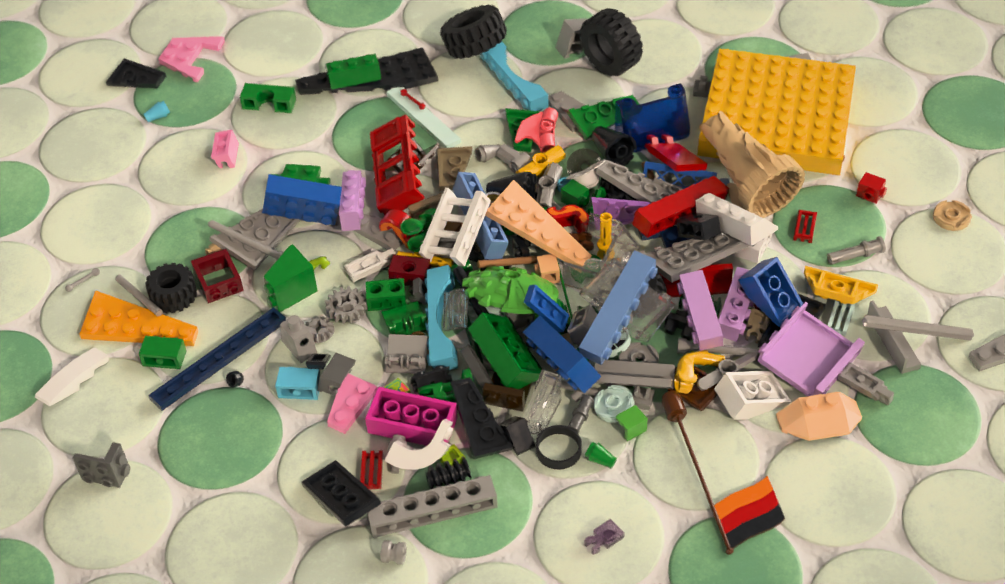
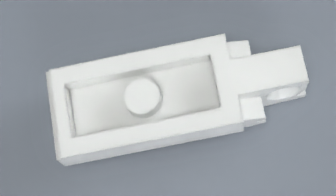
M393 248L385 252H378L377 250L344 266L345 271L351 280L356 282L388 267L396 252Z

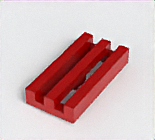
M798 211L793 240L797 241L798 238L801 239V242L808 240V243H812L817 212ZM805 215L803 231L801 234L798 233L801 216ZM809 216H813L810 234L807 235L806 230L808 225Z
M375 450L370 451V453L362 451L360 482L368 489H382L383 450H379V453H375ZM367 459H370L369 482L365 484ZM375 459H378L377 484H373Z

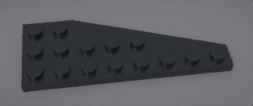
M416 48L411 51L379 58L381 80L331 90L327 72L296 79L295 82L299 94L305 95L320 94L323 91L338 93V90L365 92L373 91L376 88L391 90V87H404L405 89H410L437 82L438 75L423 48Z

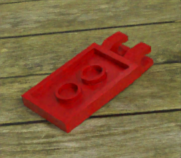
M668 134L662 135L661 138L665 139V143H659L658 137L647 135L646 139L650 140V143H645L648 152L674 171H700L707 169L708 163L682 145L674 143L672 136Z

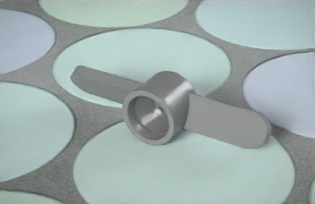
M750 352L735 361L730 359L722 360L717 370L697 381L698 388L706 390L719 383L725 375V371L738 372L740 368L758 359V353Z

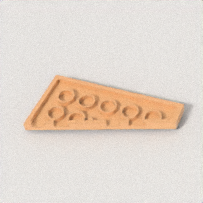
M514 180L487 209L485 216L580 271L585 268L592 257L580 243Z

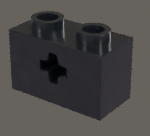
M692 212L676 219L679 237L705 241L721 234L719 217L717 215Z

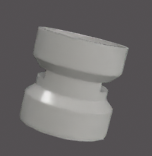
M384 540L381 548V562L389 563L390 561H395L396 564L403 565L406 558V543L398 542L393 544L391 541Z

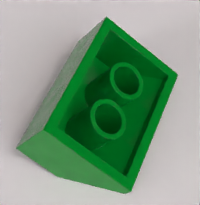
M376 53L333 61L325 65L331 90L381 80Z

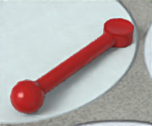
M406 89L401 90L402 96H407L420 109H425L426 105L424 103H420L409 95Z

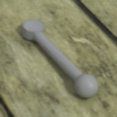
M94 268L90 274L71 285H66V291L70 292L75 286L90 277L99 275V269Z

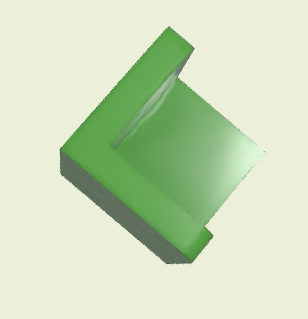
M636 405L616 415V420L625 429V439L627 441L647 431L648 418Z

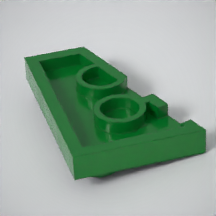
M505 108L513 149L516 151L531 152L533 140L525 138L519 143H515V138L521 122L539 113V111Z

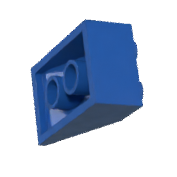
M778 257L762 260L738 279L747 297L778 327H781L786 318L790 320L791 314L797 306L801 307L803 305Z

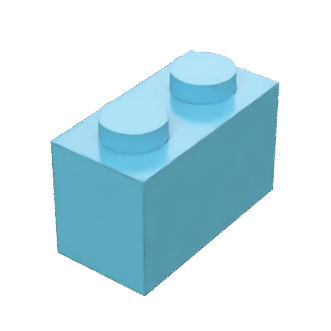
M280 367L276 381L278 398L318 400L319 369Z

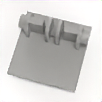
M389 334L387 356H385L386 373L415 374L420 371H426L428 336Z

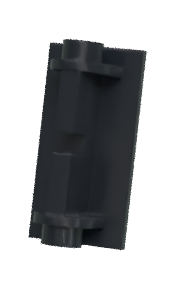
M437 366L430 372L420 371L413 374L410 384L415 383V385H412L414 393L417 392L418 388L430 385L431 382L436 384L438 382L448 383L453 381L451 374L447 375L450 367Z

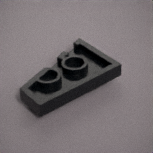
M124 58L108 78L106 84L107 86L158 89L167 76L163 71Z

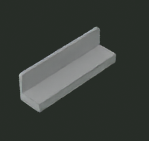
M870 301L867 315L893 318L886 306L878 308L874 301ZM875 328L901 374L920 369L921 363L902 332Z
M604 360L602 365L595 363L594 369L601 375V378L596 382L597 384L639 385L640 387L674 389L675 365L616 360Z

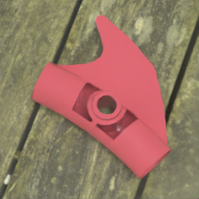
M546 108L543 112L523 120L518 128L515 143L529 138L538 145L541 153H545L555 146V126L558 112L553 108Z

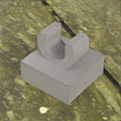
M639 385L635 386L632 394L635 402L634 405L639 409L650 411L655 390L642 388Z

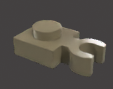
M752 308L746 328L749 330L746 333L745 340L748 341L749 336L753 335L756 337V344L760 341L761 333L766 331L770 319L763 311Z

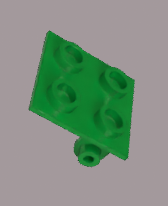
M418 301L381 312L390 334L414 335L427 331V315L422 312Z

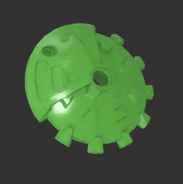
M504 266L487 267L484 271H480V269L474 270L462 282V287H468L464 292L469 298L475 297L479 300L478 304L484 307L493 306L501 308V311L506 313H535L524 303L529 285L536 284L556 303L559 296L558 289L553 283L541 278L534 272L528 274L527 270L516 267L504 269ZM535 313V316H534V320L539 316V315L536 314V313Z

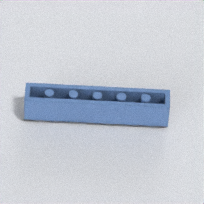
M458 172L452 188L457 198L472 199L476 191H483L485 194L475 173ZM460 206L464 215H466L469 206ZM485 216L476 237L477 244L484 259H502L509 242L501 225Z
M634 250L579 346V352L586 359L602 365L604 360L609 359L612 353L611 348L614 343H618L623 326L627 327L632 310L636 311L638 308L641 294L644 295L647 292L649 280L656 276L658 270L656 268V259Z

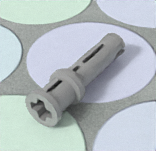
M881 236L868 242L864 240L860 245L827 253V260L830 265L860 256L870 257L871 254L877 252L884 253L886 251L885 242Z

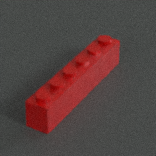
M716 176L703 179L699 183L692 184L672 195L665 196L663 199L638 208L634 213L632 225L648 238L676 225L677 218L692 212L696 213V200L705 194L711 193L725 200L730 188Z

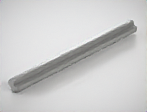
M865 315L862 319L863 326L869 328L969 341L974 337L973 330L969 328Z

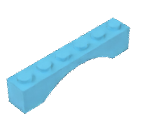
M503 42L487 52L480 53L481 59L486 61L489 68L496 73L499 80L503 81L505 87L513 93L515 99L520 101L524 109L541 111L549 107L548 94L539 84L520 78L509 68L506 62L507 48Z
M449 265L428 269L427 278H425L427 288L425 299L428 304V308L425 309L428 318L426 330L429 335L427 341V348L429 350L427 362L433 368L449 366L450 370L458 368V352L452 341L443 334L442 315L451 297L450 291L455 288V278Z

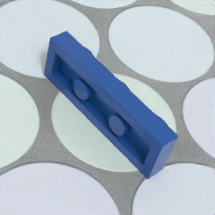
M536 284L529 285L524 303L557 332H564L569 314Z

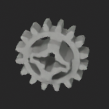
M350 286L347 287V290L340 287L339 292L333 290L334 295H328V300H325L326 313L329 314V318H335V322L342 320L343 324H345L346 320L353 323L354 318L360 320L359 315L364 316V310H367L366 296L363 295L362 291L358 292L357 288L351 290Z

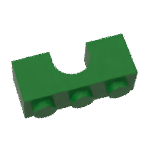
M245 83L240 94L242 109L259 111L262 104L272 102L275 112L292 113L296 102L294 87Z

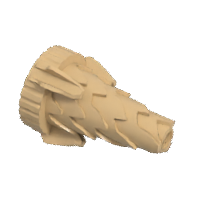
M719 111L717 115L712 116L702 124L701 130L704 136L718 151L716 154L734 182L727 184V187L730 188L728 194L732 204L765 218L787 206L799 193L805 180V173L790 155H777L772 150L770 151L765 144H760L737 123L733 124L722 111Z

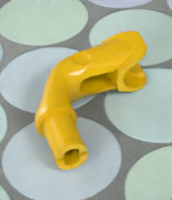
M708 350L690 352L683 355L679 359L674 376L675 390L679 393L688 394L692 390L693 383L697 381V375L694 374V365L718 367L719 363L725 360V356L709 353Z

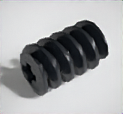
M464 456L460 458V464L456 459H453L452 466L448 461H445L444 468L440 463H437L436 470H434L432 465H429L428 471H425L430 490L434 488V485L437 487L442 486V483L446 486L450 485V481L455 484L458 482V479L464 482L466 477L472 480L470 468Z

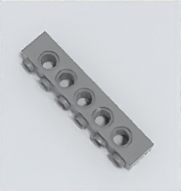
M488 475L382 501L379 506L367 513L372 536L376 538L497 508V494L491 476Z

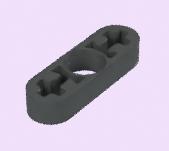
M469 344L462 348L460 352L482 389L485 383L494 384L474 349Z

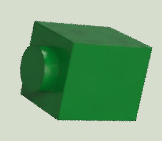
M574 179L561 188L562 203L576 205L581 208L589 203V188Z

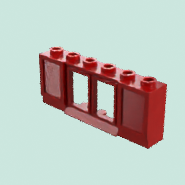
M406 114L401 117L398 116L370 132L374 162L373 170L375 173L374 182L376 184V206L379 212L384 214L389 210L403 211L408 206L424 199V196L417 190V188L422 186V183L416 177V175L420 174V170L414 164L419 161L417 155L413 152V150L417 149V145L412 140L416 136L412 128L416 126ZM401 143L402 153L384 162L383 153ZM403 160L404 171L386 180L385 170Z

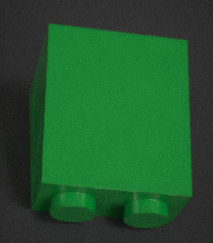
M293 244L284 251L264 275V289L268 294L267 302L271 308L274 307L279 312L318 291L313 265Z

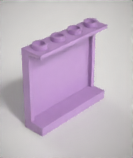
M805 302L801 307L797 306L790 320L788 318L784 320L779 332L777 330L774 331L769 339L770 342L768 344L764 343L760 347L758 362L806 396L826 394L837 381L838 375L860 354L865 342L858 338L855 343H852L805 311L808 305Z

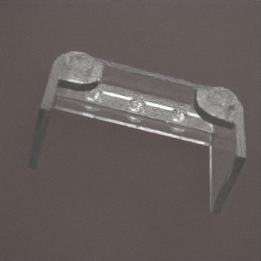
M594 213L589 214V233L592 237L600 238V215ZM612 219V242L603 260L596 258L588 259L583 267L564 262V285L608 297L614 287V283H616L617 276H620V272L626 266L634 250L640 251V244L619 220Z

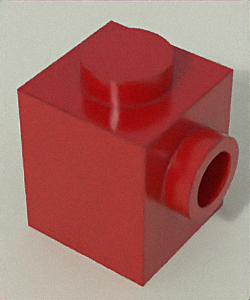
M865 172L858 183L856 196L877 204L879 199L884 198L886 194V179Z

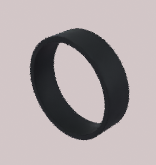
M553 425L547 427L539 433L536 439L537 458L548 468L556 470L567 469L576 464L581 457V438L574 429L568 426ZM563 434L574 439L579 448L572 457L557 461L545 457L540 452L539 445L548 436Z

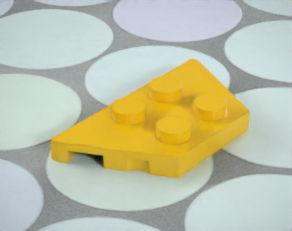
M805 266L803 273L815 295H819L824 299H834L843 304H854L875 294L878 288L877 284Z

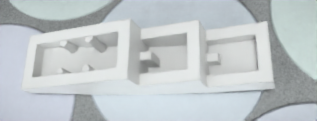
M95 347L87 351L52 377L35 394V398L51 406L79 391V384L93 377L94 369L107 363L109 355Z

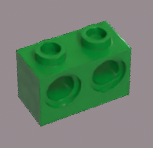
M404 278L366 281L368 311L389 310L406 305Z

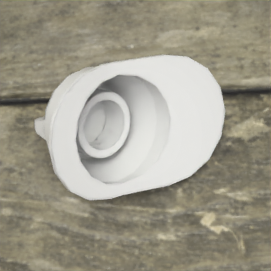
M606 159L598 161L588 168L568 176L566 179H574L585 187L592 189L600 179L599 175L595 173L596 169Z

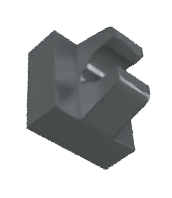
M701 76L700 80H695L693 96L708 98L712 82L707 81L708 76Z
M417 278L413 280V286L408 290L412 294L408 299L412 303L418 301L425 305L427 304L425 299L427 288L425 282Z

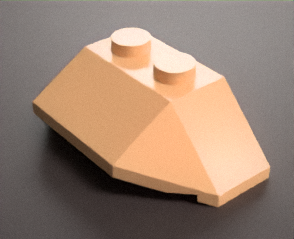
M840 392L798 398L776 414L783 433H790L795 437L808 441L848 435L862 420L857 402Z

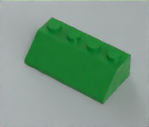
M481 313L468 328L472 339L481 348V353L488 359L491 368L498 374L503 386L520 389L546 375L508 317Z

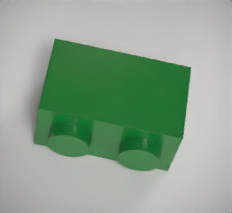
M145 336L139 351V357L142 366L181 369L187 351L183 339Z

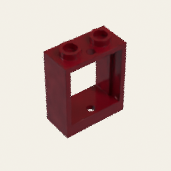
M227 249L191 261L194 275L208 304L244 291L241 277ZM227 267L229 268L233 276L232 278L207 286L204 275Z

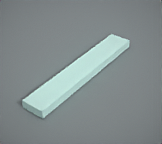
M395 87L387 91V97L441 146L453 148L461 143V138L426 107L422 110L407 96H402L401 90L405 89L404 87Z

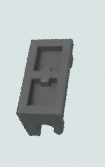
M335 353L320 376L318 391L336 395L338 391L330 386L340 388L348 373L352 371L351 368L355 365L356 360Z

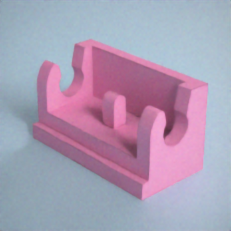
M232 130L215 133L211 158L215 160L220 168H223V163H221L223 161L230 168L235 167L239 142Z

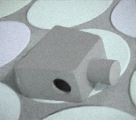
M292 315L280 324L282 342L300 363L308 360L311 354H317L312 333L298 316Z

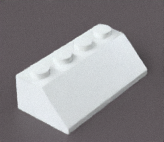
M707 193L696 200V213L717 215L722 232L750 246L778 230V226L711 193Z

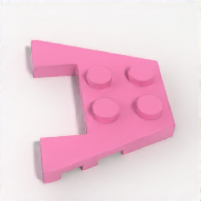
M224 37L172 38L158 58L159 63L173 71L181 72L185 77H191L194 82L198 83L204 74L203 68L191 65L203 48L219 51L225 42Z

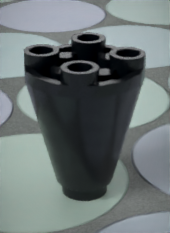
M521 172L500 178L486 185V194L489 192L501 194L514 180L535 201L537 200L538 193L535 186L537 175L531 172Z

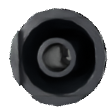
M603 126L595 128L592 132L591 138L604 159L623 166L633 159L634 149H637V145L630 135Z

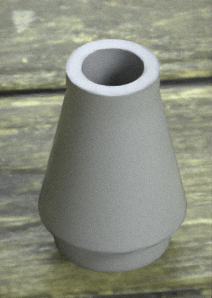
M480 145L475 149L477 160L479 162H486L496 157L501 145Z

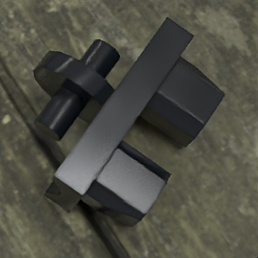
M677 310L676 314L666 311L664 315V332L674 335L676 328L682 329L681 338L691 341L692 332L694 331L693 327L688 326V311Z

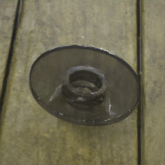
M578 149L568 158L567 172L570 176L582 171L581 166L583 164L589 167L601 161V158L591 149Z

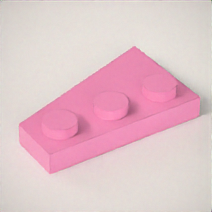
M348 373L341 387L338 388V393L327 421L328 426L346 434L375 396L378 387Z

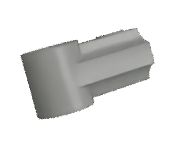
M503 144L497 151V157L507 163L514 174L532 161L526 152L520 154L509 145Z

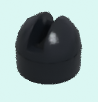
M239 371L229 372L226 376L227 384L232 388L240 386L244 381L243 374Z

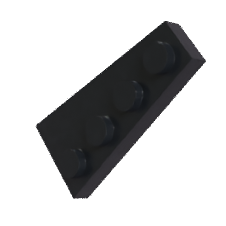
M468 377L451 381L450 387L455 403H457L458 413L473 460L513 450L512 443L504 435L505 432L496 422L490 408L488 409L483 401L484 398L472 379Z

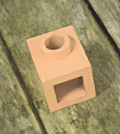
M552 254L537 256V264H534L535 273L553 284L560 283V269L556 256Z

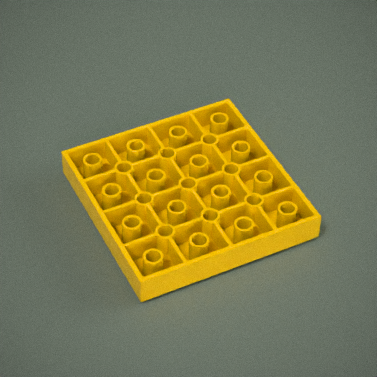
M719 48L702 124L712 116L717 115L719 111H722L733 124L737 123L760 144H765L770 151L772 150L777 155H790L804 171L840 175L856 66ZM701 130L697 156L720 159L716 154L718 151Z

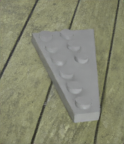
M608 160L597 167L595 172L638 201L649 202V204L663 199L665 196L672 195L678 190H683L682 187L654 178V180L646 178L644 173L639 172L635 174L630 172L627 167Z

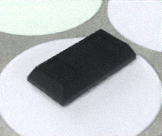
M311 354L306 361V366L308 369H324L331 355Z

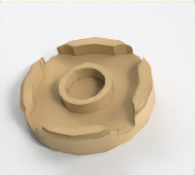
M945 200L938 203L934 208L933 219L941 228L958 231L968 227L972 214L969 207L957 200H952V202Z

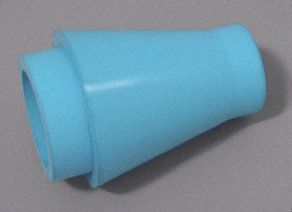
M158 101L143 115L149 123L166 117L170 111L164 101Z

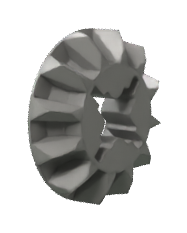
M312 318L310 322H306V326L312 333L314 343L325 342L334 334L333 322H330L328 318ZM320 326L321 328L317 333L316 329Z

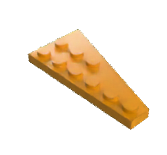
M98 291L94 293L80 331L81 339L143 343L145 336H159L183 339L185 346H194L198 334L197 326L163 314L156 316L149 309Z

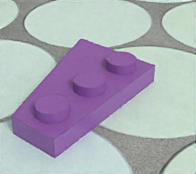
M591 197L597 229H600V215L602 213H610L612 215L611 227L632 224L635 211L640 207L649 205V202Z

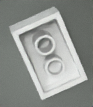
M772 371L726 372L714 388L733 420L750 419L788 405L791 402Z

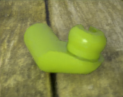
M325 256L309 261L313 265L314 270L319 265L322 269H325L330 264Z

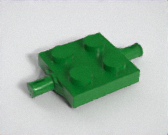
M286 164L284 171L280 175L270 174L330 185V178L320 177L321 166Z

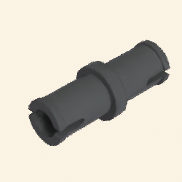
M583 395L577 408L572 412L573 417L568 427L574 429L578 434L583 422L589 417L588 412L594 403L592 397Z

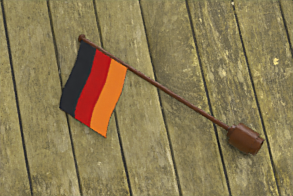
M676 391L666 392L662 396L661 403L667 419L679 424L727 550L725 552L731 555L734 552V548L746 540L781 524L785 520V516L768 475L755 485L735 492L714 505L682 420L687 415L682 398Z

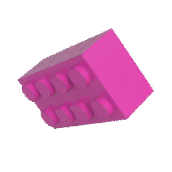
M378 387L365 418L367 432L392 439L393 435L405 436L406 442L428 446L433 440L442 420L448 419L453 422L451 428L454 430L458 419L457 403Z

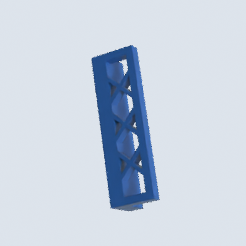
M648 161L644 163L643 173L645 177L647 176V170L656 171L659 175L657 179L661 178L663 181H665L663 176L667 173L674 174L677 180L672 184L682 187V189L689 187L685 186L681 181L685 176L692 177L695 181L694 184L712 176L717 177L716 172L704 170L676 172L666 164Z

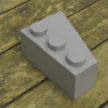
M589 18L564 20L555 47L564 59L569 58L570 54L576 52L580 54L583 52L584 49L581 47L579 37L580 29L584 21Z

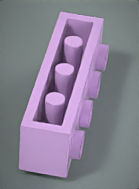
M361 170L343 172L339 206L342 231L361 230V219H364L363 209L366 179L362 177Z
M740 267L736 268L718 320L723 338L736 342L739 334H744L747 324L743 322L744 320L748 321L751 313L748 307H753L754 304L747 297L738 281L739 278L750 270Z
M703 270L679 275L680 283H677L679 295L683 294L684 297L682 299V306L684 311H688L689 314L687 316L688 326L693 327V343L698 344L699 351L723 346V334Z

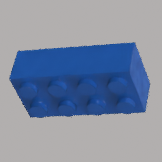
M268 174L262 213L270 216L276 215L288 219L304 220L306 222H317L324 225H335L342 187Z
M538 316L523 331L528 337L526 342L533 349L537 347L535 352L542 359L545 360L547 358L546 363L553 370L558 368L556 372L575 391L579 388L585 393L601 378V375L587 359L541 316Z

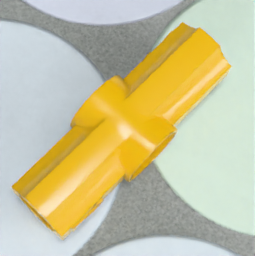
M559 145L554 146L545 153L535 154L532 161L517 170L515 174L531 172L542 177L548 164L562 161L566 158V154L562 147Z

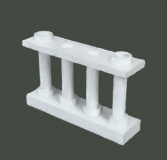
M445 188L420 247L419 254L423 258L430 259V262L434 254L447 255L458 266L465 267L491 200L483 191H476L472 199L457 198L449 188ZM454 205L469 206L466 215L451 214ZM447 221L463 223L460 231L444 230ZM440 238L456 239L453 248L437 246Z

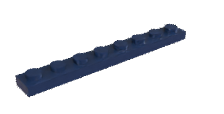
M273 307L149 394L150 400L163 411L277 330L280 324L286 321V317Z

